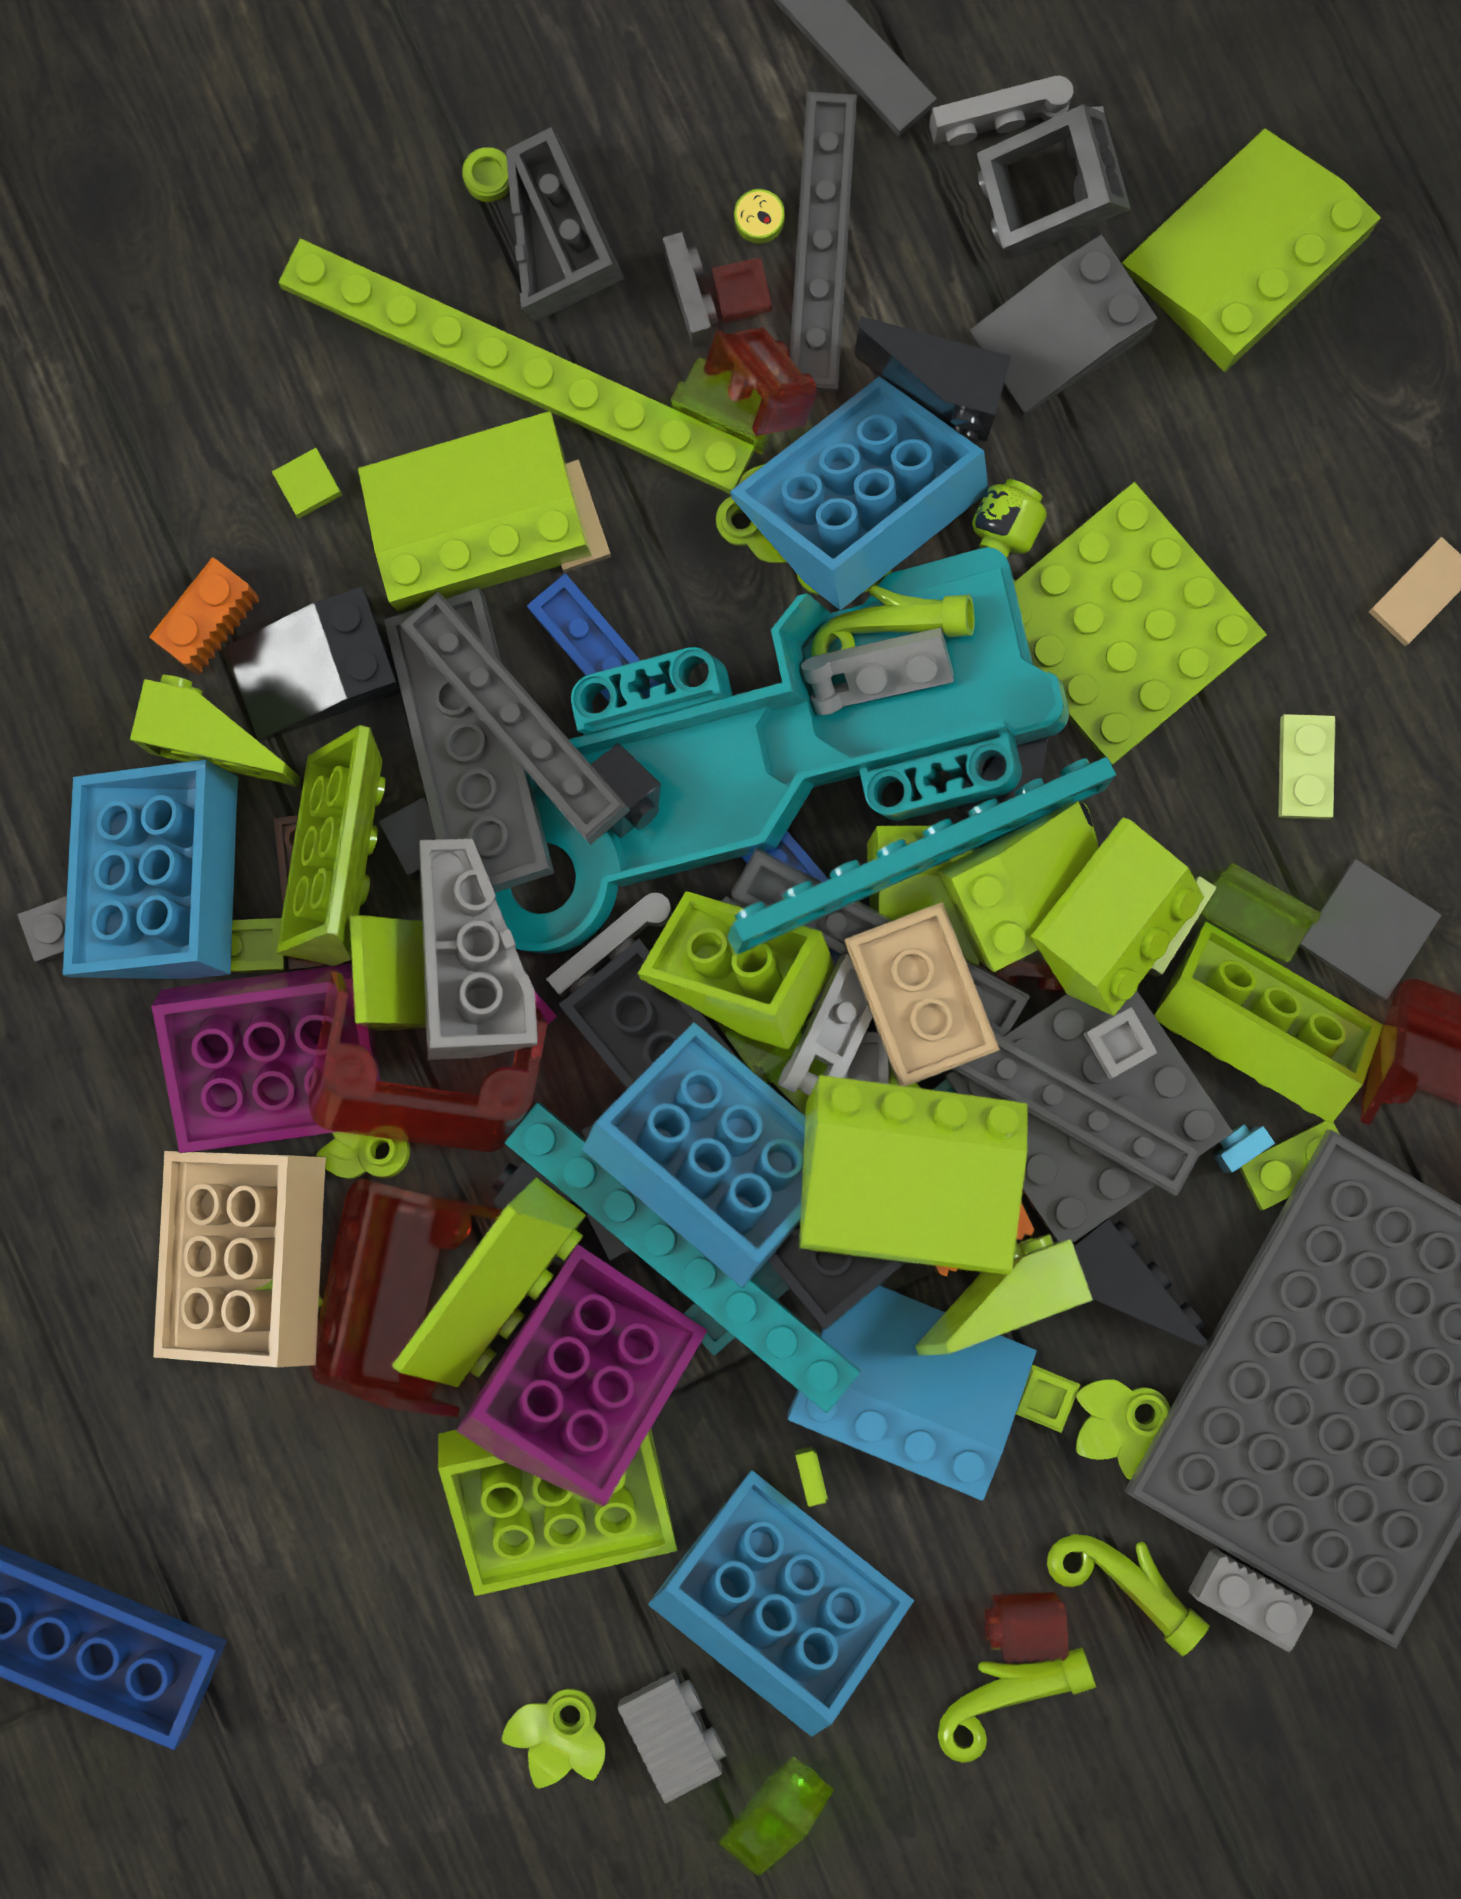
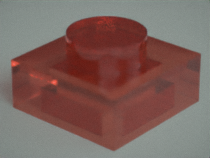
M761 257L712 268V276L723 322L772 312V303Z

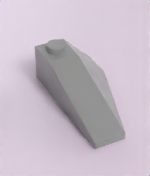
M473 839L420 840L428 1060L481 1058L537 1045L535 992L516 951V944L512 934L507 929L495 899L496 895Z

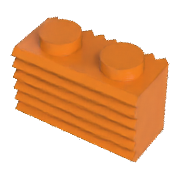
M212 557L149 638L195 675L203 674L202 667L209 666L208 659L215 658L214 651L221 650V643L228 642L227 635L234 634L233 627H240L239 619H247L246 612L253 611L252 604L259 603L258 595L248 583Z

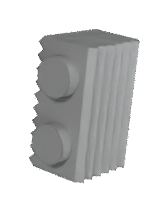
M1217 1548L1209 1551L1188 1591L1199 1602L1287 1652L1293 1649L1313 1612L1311 1604L1300 1595L1287 1590L1281 1584L1278 1585L1272 1579L1269 1580L1263 1574H1259L1254 1569L1241 1564L1238 1560L1232 1559L1226 1553L1223 1554Z
M675 1672L619 1700L618 1711L665 1804L721 1775L722 1764L719 1759L727 1756L715 1729L711 1727L704 1730L696 1714L703 1707L691 1681L688 1679L681 1683Z

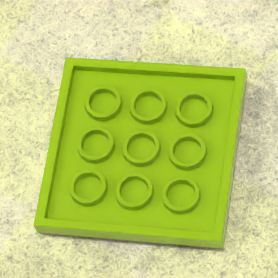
M1135 482L1014 582L1033 665L1047 674L1049 671L1060 679L1064 686L1069 708L1068 719L1102 759L1108 758L1111 765L1115 764L1267 635Z

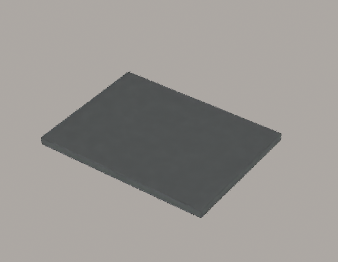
M1326 1130L1124 1492L1395 1649L1461 1532V1205L1335 1131Z

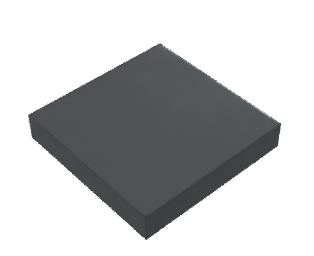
M1354 859L1297 945L1380 1000L1386 1001L1442 914L1362 862Z

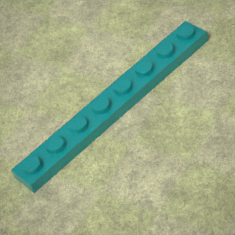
M1107 757L1091 764L1087 758L1078 760L1060 771L1061 777L1046 784L1042 778L1028 782L1014 792L1015 798L1001 804L998 803L996 798L985 801L969 811L970 818L954 825L951 819L940 821L922 833L924 838L909 845L906 844L904 839L895 841L880 849L876 853L877 859L860 866L858 860L845 863L829 874L830 880L813 887L811 881H806L787 890L782 895L784 900L767 908L763 902L746 907L735 915L737 921L732 923L727 938L736 955L1003 837L1075 800L1081 802L1105 791L1116 776V773Z
M536 1103L506 1140L505 1144L824 1412L828 1413L862 1370L753 1279L743 1288L740 1287L582 1150L586 1142L584 1138L542 1103Z

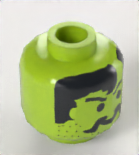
M1007 479L1005 484L990 486L972 521V529L982 539L979 545L980 548L997 549L1006 558L1009 553H1028L1047 517V511L1041 504L1043 496L1032 487L1012 479Z

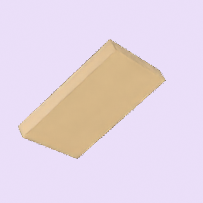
M943 902L843 940L899 1086L910 1085L1000 1050Z

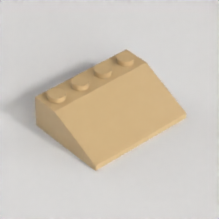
M164 1152L153 1357L266 1367L308 1366L316 1364L326 1157ZM273 1279L272 1290H254L258 1286L261 1288Z

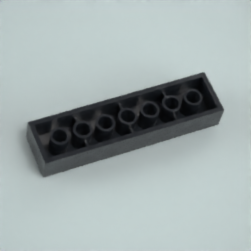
M637 939L563 1000L559 1006L627 1089L694 1022L737 1058L698 1010L640 979L638 972L650 953L640 939ZM800 1224L768 1260L824 1330L831 1327L907 1263L904 1261L799 1248Z

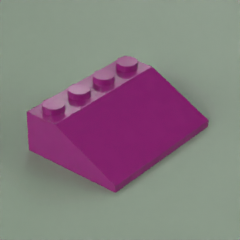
M352 963L161 989L152 1004L179 1153L384 1126L385 1119L375 1030L356 1023Z
M577 1244L566 1260L562 1261L557 1268L554 1277L542 1292L456 1431L500 1460L598 1505L605 1506L708 1330Z

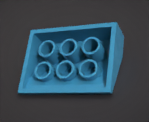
M879 376L731 490L730 493L735 503L801 579L841 610L981 499L988 490L984 450Z
M205 759L73 777L63 960L64 976L82 978L192 979L230 975L238 776Z
M695 1022L595 1122L582 1148L585 1153L742 1288L800 1224L805 1116Z
M879 1286L827 1330H824L822 1327L820 1336L862 1370V1372L828 1413L824 1412L797 1389L787 1413V1418L789 1421L983 1501L1004 1450L1037 1350L998 1335L950 1354L919 1356L915 1346L945 1312Z
M751 1470L682 1557L648 1605L812 1737L833 1723L914 1600Z

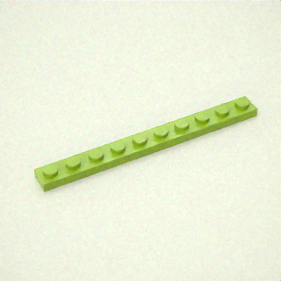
M301 238L278 282L281 289L538 407L551 411L562 418L728 494H731L730 491L738 486L740 478L743 476L755 451V446Z

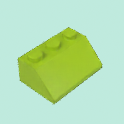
M1123 817L1037 927L1031 938L1067 995L1115 1016L1125 1001L1134 995L1139 983L1154 963L1166 953L1170 942L1186 921L1195 915L1199 904L1205 897L1191 871L1184 863L1133 821Z

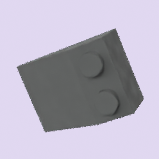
M1101 234L1058 261L970 329L969 334L979 348L1011 356L1003 386L1024 416L1147 338L1158 318Z

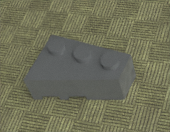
M552 127L506 149L511 209L515 218L517 245H515L516 261L519 263L522 293H520L521 309L536 323L623 280L624 276L568 151Z

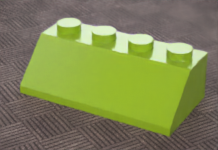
M1206 921L1167 985L1154 1013L1157 1021L1172 1033L1181 1035L1210 1052L1218 1060L1227 1062L1254 1078L1259 1084L1273 1089L1300 1105L1305 1111L1315 1114L1331 1124L1363 1085L1383 1024Z
M536 1177L507 1205L392 1367L400 1373L458 1387L470 1373L479 1378L497 1354L490 1348L499 1334L507 1340L526 1315L518 1309L528 1295L536 1300L554 1277L547 1270L554 1258L558 1256L565 1261L583 1237V1235L576 1231V1228L586 1214Z

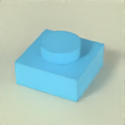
M1242 1124L1232 1130L1233 1133L1220 1142L1223 1148L1212 1156L1224 1173H1233L1274 1145L1275 1142L1264 1126L1253 1127L1249 1130L1245 1124Z

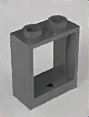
M1082 104L977 153L981 171L978 173L979 184L985 196L990 200L994 218L991 220L992 232L996 241L1005 250L1026 256L1131 210L1105 113ZM1072 136L1088 198L1024 226L1008 165Z

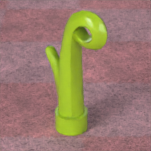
M872 585L868 590L870 595L885 605L843 613L830 619L817 631L812 641L811 655L814 657L828 653L829 645L837 638L841 641V650L855 647L852 634L919 633L942 628V632L947 637L972 636L975 627L972 597L970 594L944 596L943 599H923L894 593L880 586Z
M1073 1534L1058 1540L1052 1546L1048 1553L1047 1566L1049 1574L1057 1583L1066 1587L1082 1585L1091 1575L1096 1563L1165 1635L1164 1641L1182 1657L1197 1645L1209 1629L1210 1625L1191 1608L1187 1609L1175 1596L1159 1573L1148 1547L1143 1541L1136 1543L1135 1547L1140 1567L1105 1542L1088 1535ZM1070 1552L1081 1554V1566L1074 1573H1068L1063 1566V1560Z
M1083 1647L1059 1654V1658L1034 1663L1005 1664L981 1661L978 1669L982 1673L1001 1679L983 1685L968 1693L947 1709L940 1720L938 1731L939 1744L943 1752L952 1760L961 1763L974 1761L981 1756L986 1748L987 1738L982 1724L975 1717L977 1715L1071 1691L1073 1695L1096 1688ZM959 1724L970 1729L974 1735L971 1745L963 1747L954 1740V1731Z

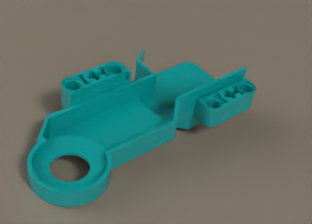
M981 548L889 573L879 584L880 587L894 593L923 599H943L944 596L971 595L975 613L973 635L947 637L943 633L954 671V681L951 683L843 706L831 714H816L810 698L814 690L812 684L805 682L801 664L812 657L811 646L817 631L830 619L843 613L868 607L883 606L885 604L870 595L863 605L830 613L808 593L797 596L771 629L782 683L732 696L728 673L723 663L705 650L696 647L685 648L581 678L572 690L571 703L577 731L585 735L569 739V741L589 764H592L619 743L661 783L659 811L656 817L643 829L637 830L634 827L621 839L611 829H608L590 845L530 776L546 842L560 847L569 855L574 864L576 881L568 901L559 909L546 914H535L525 910L515 900L511 888L495 892L496 902L507 929L512 934L516 944L515 948L539 954H554L573 949L590 939L603 926L614 906L618 886L623 887L754 853L756 847L763 851L776 848L814 787L861 776L865 798L869 806L884 817L895 821L1011 792L1020 782L1022 775L1017 745L1059 733L1068 722L1069 708L1064 686L1060 679L1049 671L1047 674L1033 665L1011 566L1004 554L994 548ZM878 632L852 634L855 647L915 633ZM838 638L829 645L828 653L841 650L842 644ZM707 663L709 673L706 681L700 686L691 687L689 681L691 671L695 666ZM844 673L831 677L833 685L847 682ZM653 679L661 685L650 688L649 680ZM671 683H672V684L674 685V687L676 688V690L673 689L672 687L668 686L667 684H671ZM650 688L649 698L642 695V691ZM608 689L610 701L607 708L595 714L592 706L595 696L600 691ZM993 756L1005 757L1007 767L1004 775L995 781H985L982 775L984 763ZM944 770L952 777L968 774L974 785L971 787V784L962 777L946 783L947 791L943 793L933 786V783L940 781V772ZM892 782H902L904 797L901 802L893 807H885L882 802L884 788Z

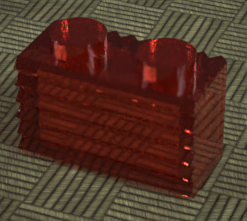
M1055 1592L993 1595V1608L984 1609L986 1641L990 1642V1649H999L1003 1658L1009 1664L1014 1658L1019 1663L1025 1658L1032 1663L1035 1658L1043 1662L1048 1657L1053 1662L1057 1657L1062 1661L1068 1657L1066 1607Z

